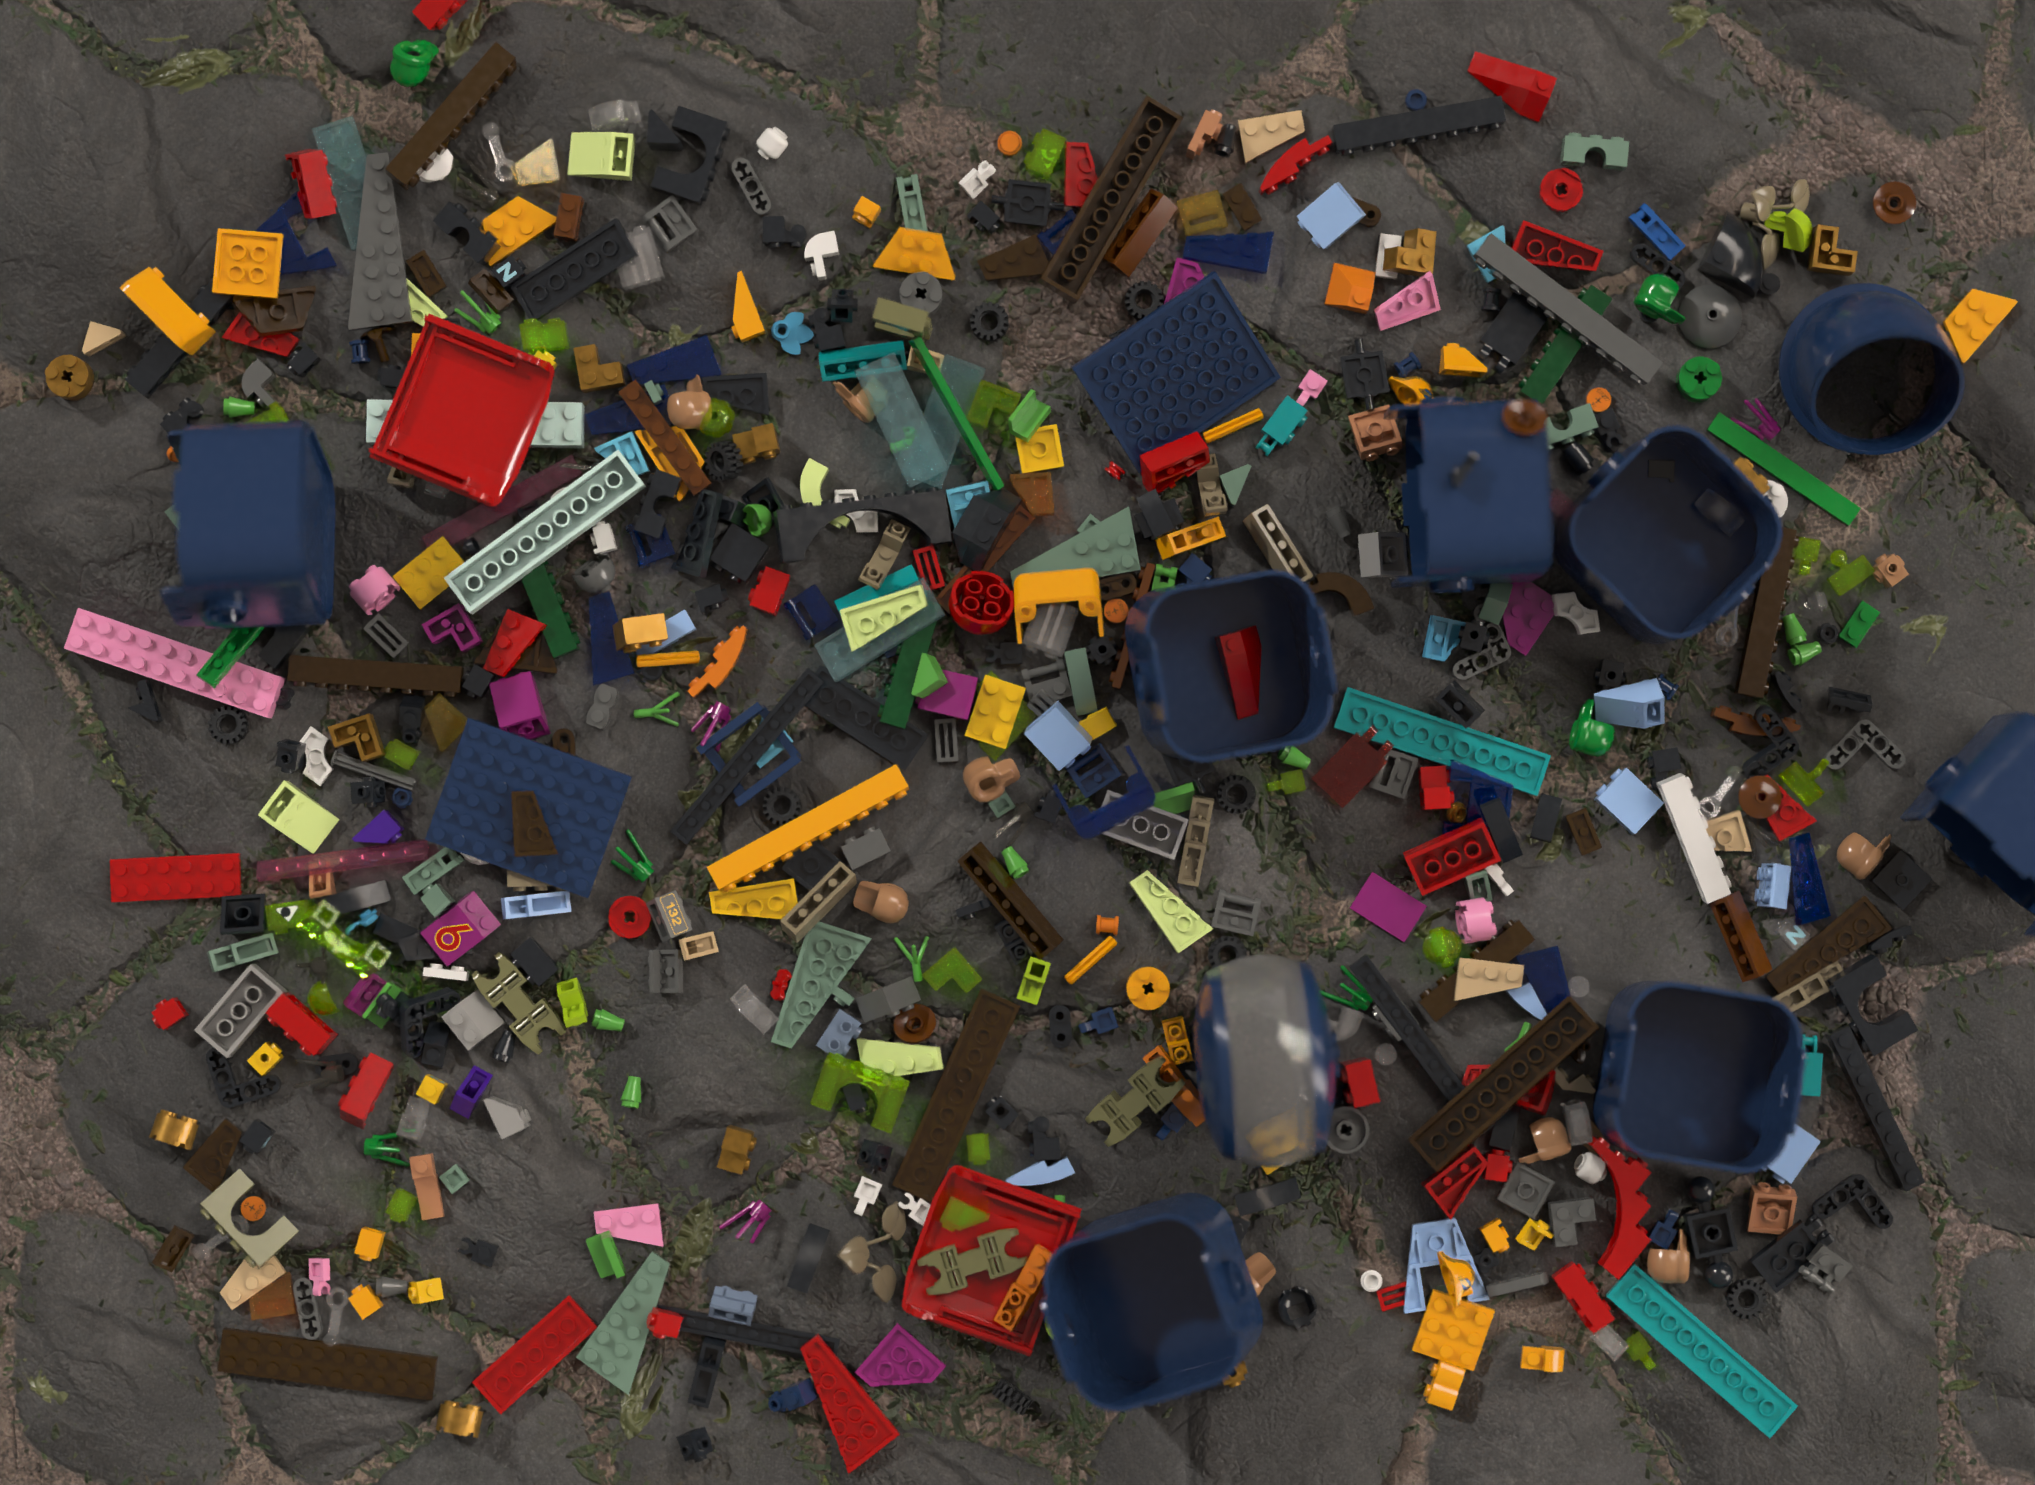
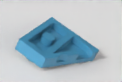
M1430 615L1422 657L1445 662L1452 649L1461 641L1458 638L1460 627L1465 626L1466 622Z

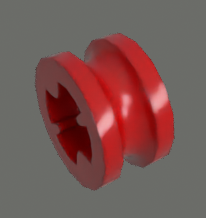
M1110 461V466L1104 470L1114 479L1120 481V475H1124L1126 472Z

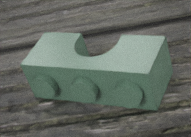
M1569 133L1568 136L1565 135L1562 139L1560 165L1581 167L1585 162V154L1589 151H1596L1603 158V169L1624 171L1628 162L1629 141H1624L1622 137H1611V140L1602 139L1603 136L1590 135V138L1581 137L1579 133Z
M1590 403L1567 412L1570 423L1566 430L1556 429L1552 425L1550 417L1547 418L1548 450L1553 449V444L1559 442L1562 445L1574 441L1573 437L1578 435L1585 438L1595 434L1593 430L1599 426Z

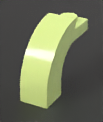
M811 458L808 459L801 475L800 492L803 503L812 502L813 506L821 505V485L829 469ZM842 515L829 523L839 529L841 526L847 528L850 519Z

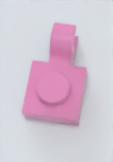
M1310 369L1298 386V389L1303 392L1296 402L1304 406L1309 397L1316 399L1326 385L1327 380Z
M309 1258V1280L314 1282L312 1289L314 1296H321V1289L322 1294L330 1295L331 1288L326 1282L330 1280V1258Z

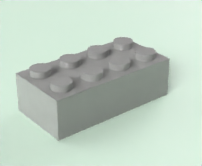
M1107 790L1093 831L1174 860L1189 819Z
M250 964L194 1031L226 1058L233 1057L267 1017L265 1012L282 993H287L288 991L257 964Z

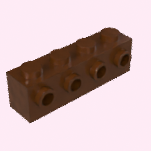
M1150 189L1102 259L1115 271L1130 277L1178 207L1164 194Z
M1740 890L1709 903L1742 983L1758 978L1773 970Z

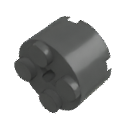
M927 272L913 273L902 282L900 287L901 304L929 312V317L939 310L943 293L939 281L933 275ZM917 292H926L925 299L921 297L916 298L918 296Z

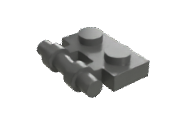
M1819 1242L1806 1257L1811 1264L1808 1268L1802 1265L1799 1268V1273L1807 1281L1817 1284V1288L1831 1294L1835 1291V1286L1831 1284V1281L1835 1279L1840 1283L1853 1265ZM1820 1269L1825 1272L1822 1277L1817 1275Z

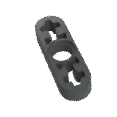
M737 158L732 163V172L753 211L759 216L767 215L772 208L769 197L749 161L745 158ZM739 163L743 166L747 165L745 171L748 176L751 173L753 175L745 178L742 182L740 180L744 178L742 172H736ZM750 181L758 184L757 190L753 193L748 192L745 188L746 184ZM759 195L763 203H768L765 205L766 209L764 211L761 208L757 209L758 202L756 198L753 200L750 198Z
M1541 1271L1486 1285L1488 1297L1543 1285L1549 1283L1547 1272Z
M302 1277L295 1281L293 1292L302 1334L306 1339L314 1340L322 1334L323 1326L317 1297L312 1292L314 1283L308 1277ZM301 1281H304L305 1285H309V1288L306 1290V1296L311 1295L312 1298L300 1301V1297H304L303 1290L298 1289V1286L302 1284ZM309 1302L313 1305L314 1311L312 1314L307 1315L302 1311L304 1303ZM313 1316L316 1317V1320H312V1325L318 1329L314 1332V1335L311 1332H307L310 1322L304 1321V1319H309Z

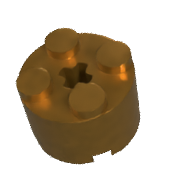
M59 356L51 361L45 370L46 383L49 389L64 399L80 400L91 392L94 380L93 370L85 361L76 356ZM72 374V381H67L68 375Z
M161 1109L160 1113L157 1112L149 1138L191 1150L199 1127L197 1125L198 1120L185 1116L177 1119L176 1113Z
M445 1400V1404L440 1405L435 1430L440 1431L441 1427H444L443 1432L462 1436H470L471 1433H474L473 1437L478 1438L483 1417V1411H480L481 1406L468 1404L466 1408L459 1407L460 1402Z

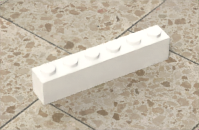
M1679 773L1657 782L1656 784L1702 900L1708 904L1730 895L1729 888L1732 887L1728 876H1724L1721 868L1724 867L1722 859L1719 855L1716 856L1715 841L1712 836H1708L1706 831L1708 824L1705 817L1700 816L1698 809L1701 806L1697 797H1693L1690 789L1693 786L1689 777Z

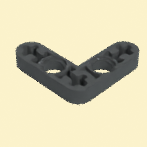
M1480 604L1474 608L1472 615L1474 620L1485 623L1484 620L1477 616L1480 612L1479 608H1482L1483 605ZM1491 623L1485 626L1487 629L1494 627L1498 632L1495 639L1488 640L1487 649L1454 664L1452 674L1456 679L1466 680L1509 659L1511 649L1500 625ZM1500 638L1503 643H1499L1501 649L1506 650V653H1504L1505 658L1503 659L1501 656H1496L1495 653L1498 651L1496 645L1493 647L1490 645V643L1497 642ZM1480 655L1487 658V665L1483 668L1478 667L1475 662L1476 658ZM1471 659L1472 666L1476 672L1473 673L1472 669H1469L1465 672L1466 676L1458 675V665L1466 667L1470 665L1468 660Z
M1869 720L1856 722L1824 756L1825 766L1832 770L1840 769L1863 745L1869 748L1891 769L1901 768L1906 760L1904 753ZM1868 725L1867 731L1870 734L1876 732L1877 735L1873 736L1868 742L1867 739L1870 736L1866 733L1860 734L1861 728L1859 726ZM1848 738L1852 739L1855 743V747L1851 751H1847L1843 745L1844 741ZM1877 738H1881L1885 742L1884 749L1880 751L1874 747V741ZM1840 751L1847 755L1846 757H1844V755H1841L1837 759V761L1839 762L1838 765L1830 764V756H1836L1839 754ZM1887 751L1890 752L1893 756L1898 754L1899 757L1897 760L1899 761V763L1891 764L1892 758L1888 754H1886L1885 756H1883L1882 754Z

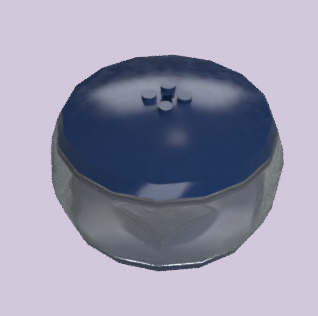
M1254 954L1236 958L1205 972L1195 1012V1062L1198 1092L1204 1119L1220 1155L1232 1161L1249 1165L1278 1167L1298 1162L1326 1149L1334 1107L1335 1076H1340L1339 1063H1337L1339 1048L1336 1032H1331L1324 999L1311 965L1275 955Z

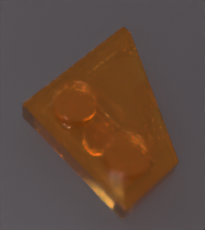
M1051 472L1010 474V482L1032 517L1054 515Z
M286 1272L274 1283L269 1284L264 1290L249 1298L252 1321L296 1314L291 1272Z

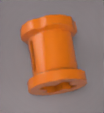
M1097 915L1096 934L1109 932L1117 935L1119 916L1106 918Z

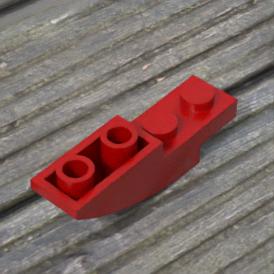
M1329 135L1311 145L1304 138L1287 150L1269 170L1259 189V193L1262 195L1266 192L1269 195L1278 190L1277 186L1285 182L1287 185L1296 180V175L1299 173L1298 164L1302 167L1311 161L1310 158L1316 154L1322 156L1330 151L1329 147L1332 144V140Z

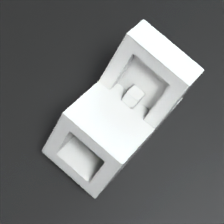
M835 231L815 235L805 247V260H814L810 264L813 276L817 275L818 281L827 279L823 258L839 255Z

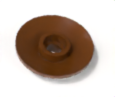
M1898 181L1888 182L1876 191L1873 198V208L1876 215L1882 221L1889 224H1900L1907 221L1913 215L1916 208V197L1908 185ZM1891 200L1896 201L1897 206L1895 208L1890 206Z
M1516 400L1504 408L1502 420L1504 425L1516 434L1533 435L1545 427L1547 414L1544 408L1534 401Z
M1754 776L1742 784L1738 800L1742 810L1747 815L1761 819L1773 815L1778 810L1782 794L1778 784L1771 778ZM1759 793H1763L1765 795V799L1763 801H1760L1758 799Z
M914 1004V1008L905 1012L900 1010V1014L896 1015L894 1019L896 1035L907 1043L925 1041L933 1034L936 1028V1017L933 1011L921 1004Z

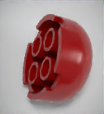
M971 571L970 574L958 578L952 587L949 597L951 616L958 626L969 633L976 635L995 633L1002 629L1011 617L1014 609L1013 591H1010L1007 585L1003 583L1004 579L996 574L987 571Z

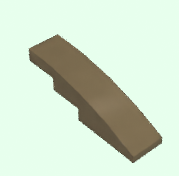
M1193 795L1177 883L1199 886L1214 798Z
M1836 961L1786 991L1776 994L1772 999L1781 1002L1793 1012L1828 992L1830 985L1827 979L1843 969L1839 962Z

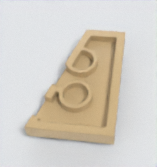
M1301 110L1239 120L1238 127L1245 164L1304 133L1305 129Z
M1739 810L1706 820L1708 836H1712L1716 844L1714 850L1752 852Z
M1459 958L1454 1001L1522 987L1524 965Z
M275 1255L260 1269L256 1266L252 1268L244 1259L220 1291V1294L231 1310H233L285 1274L286 1270Z

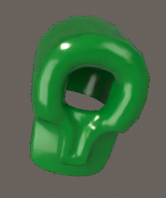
M407 40L397 43L393 47V59L390 64V72L395 82L404 87H415L422 83L430 71V62L439 53V49L433 43L426 40H415L413 42ZM410 51L418 52L420 55L412 56L407 53Z
M1653 274L1646 277L1633 301L1636 309L1650 318H1661L1671 324L1676 323L1680 325L1686 320L1683 315L1670 308L1678 292L1679 285L1673 279L1663 274Z
M1587 699L1585 704L1581 706L1578 719L1572 725L1569 746L1573 751L1599 757L1607 753L1611 748L1615 731L1612 725L1591 719L1594 699Z

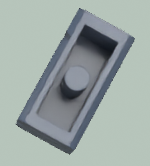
M715 1286L708 1317L751 1326L758 1295H753L750 1291L740 1292L732 1290L728 1286Z

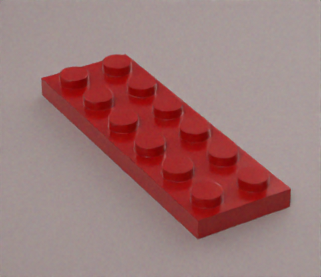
M240 853L110 859L111 902L242 895Z
M569 1295L472 1383L501 1415L598 1326L572 1296Z

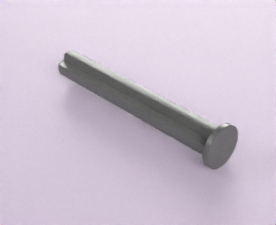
M335 750L332 756L330 766L337 765L410 791L415 786L416 780L414 778L338 753V750Z

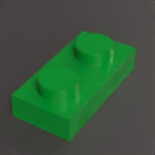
M1863 600L1860 601L1838 634V637L1852 647L1857 648L1880 612Z

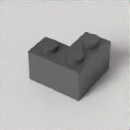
M911 976L865 994L855 1000L864 1022L873 1020L875 1024L885 1020V1015L891 1018L900 1014L899 1009L905 1012L914 1008L913 1003L920 1001L921 998Z
M1583 1197L1547 1202L1550 1230L1554 1235L1552 1237V1245L1555 1247L1577 1245L1575 1223L1596 1220L1593 1198Z

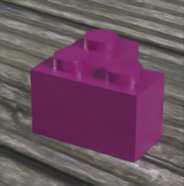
M460 603L421 624L429 639L435 645L453 636L460 650L465 653L483 643L465 608Z

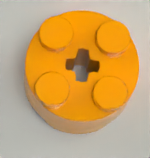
M1141 967L1129 976L1126 983V992L1129 1000L1136 1007L1143 1010H1155L1168 999L1170 985L1167 977L1160 970L1154 967ZM1149 982L1152 983L1153 992L1144 994L1143 984L1148 985Z

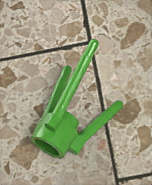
M463 290L460 291L465 300L481 316L479 319L481 324L458 308H455L454 311L478 327L483 333H493L502 324L499 320L501 317L488 305L487 307L491 314L489 312L484 313Z

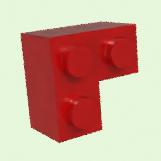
M767 566L765 570H760L757 578L759 585L756 586V589L752 588L748 596L750 606L777 616L791 576Z
M1446 765L1418 767L1421 810L1451 808V804H1454V792L1450 791V786L1447 787V783H1450L1451 778L1450 770H1446Z

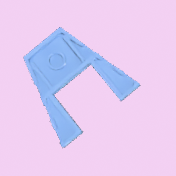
M1455 1217L1451 1220L1446 1218L1412 1224L1404 1298L1405 1305L1403 1308L1405 1314L1426 1310L1420 1268L1439 1265L1437 1252L1441 1251L1450 1258L1466 1261L1473 1268L1475 1280L1472 1285L1473 1294L1467 1295L1466 1299L1471 1302L1490 1300Z

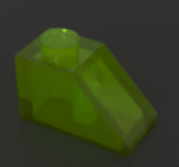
M951 1196L940 1222L943 1223L942 1227L954 1232L955 1229L962 1230L987 1221L990 1214Z

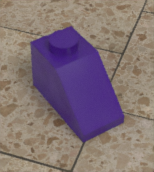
M383 810L352 839L354 842L395 843L402 837L401 832L404 828L388 810Z
M474 1065L456 1092L450 1110L469 1119L493 1075Z

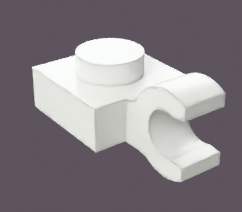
M984 160L979 165L978 171L973 168L959 184L969 197L974 199L988 186L985 180L993 175L996 169L992 164L989 165Z
M862 1176L854 1195L859 1198L854 1213L862 1216L868 1202L874 1205L882 1184Z

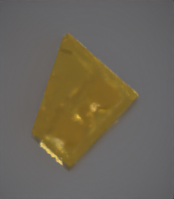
M552 139L547 140L513 165L517 186L560 180Z
M439 693L425 707V711L439 749L443 752L464 731L468 718Z

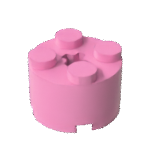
M375 565L370 566L365 571L366 575L360 580L356 579L349 585L351 590L350 596L367 615H371L370 611L374 609L378 612L387 606L396 597L394 591L396 589L400 590V586L383 567L377 568Z
M1482 897L1456 902L1459 910H1455V919L1458 933L1463 934L1465 938L1461 939L1463 944L1491 940L1492 936L1497 934L1496 925L1492 923L1491 914H1493L1491 901L1486 902Z

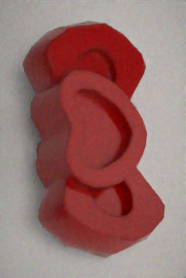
M780 969L777 972L775 981L772 982L773 990L770 994L775 1001L785 999L784 991L788 988V981L792 978L790 971L787 969Z

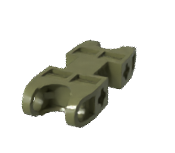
M497 952L494 955L500 967L497 978L489 979L486 976L483 977L477 970L472 973V977L481 994L493 1008H496L502 1002L517 1019L509 1026L522 1043L540 1055L543 1052L538 1039L540 1029L549 1027L552 1030L555 1029L561 1036L566 1033V1029L558 1014L545 998H542L536 1004L521 988L528 981L525 974L507 956Z
M1163 1056L1146 1063L1128 1079L1134 1088L1122 1098L1114 1089L1099 1101L1085 1118L1088 1124L1093 1120L1094 1122L1103 1120L1109 1124L1111 1131L1108 1138L1104 1141L1107 1147L1123 1140L1141 1125L1142 1122L1136 1115L1149 1105L1157 1113L1184 1086L1185 1082L1183 1079L1169 1083L1161 1079L1159 1071L1162 1064L1166 1061Z
M1018 1228L1000 1229L977 1236L980 1247L959 1254L955 1244L936 1249L918 1259V1266L928 1264V1266L938 1268L941 1273V1277L935 1282V1285L926 1288L927 1295L950 1293L968 1287L965 1276L986 1269L990 1279L1009 1274L1024 1266L1028 1260L1027 1256L1017 1259V1257H1011L1006 1254L1004 1250L1005 1244L1011 1240V1237L1019 1234ZM987 1238L990 1240L993 1252H991ZM946 1251H948L952 1266H950ZM993 1257H995V1259H996V1262H997V1265H998V1268H999V1272L997 1271V1268H996L995 1261H994V1258H993ZM952 1270H954L958 1285H956Z

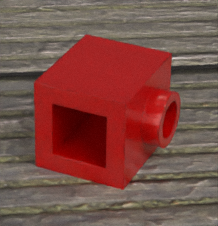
M178 997L172 998L169 1001L166 999L160 1001L155 1005L156 1009L151 1012L154 1016L152 1018L154 1024L163 1030L171 1028L189 1016Z
M1492 1149L1491 1153L1486 1152L1485 1159L1488 1164L1483 1170L1482 1178L1506 1182L1507 1174L1512 1171V1160H1509L1510 1156L1504 1155V1150Z
M653 1307L652 1312L647 1317V1328L653 1332L652 1335L662 1339H665V1336L677 1338L683 1317L676 1312Z

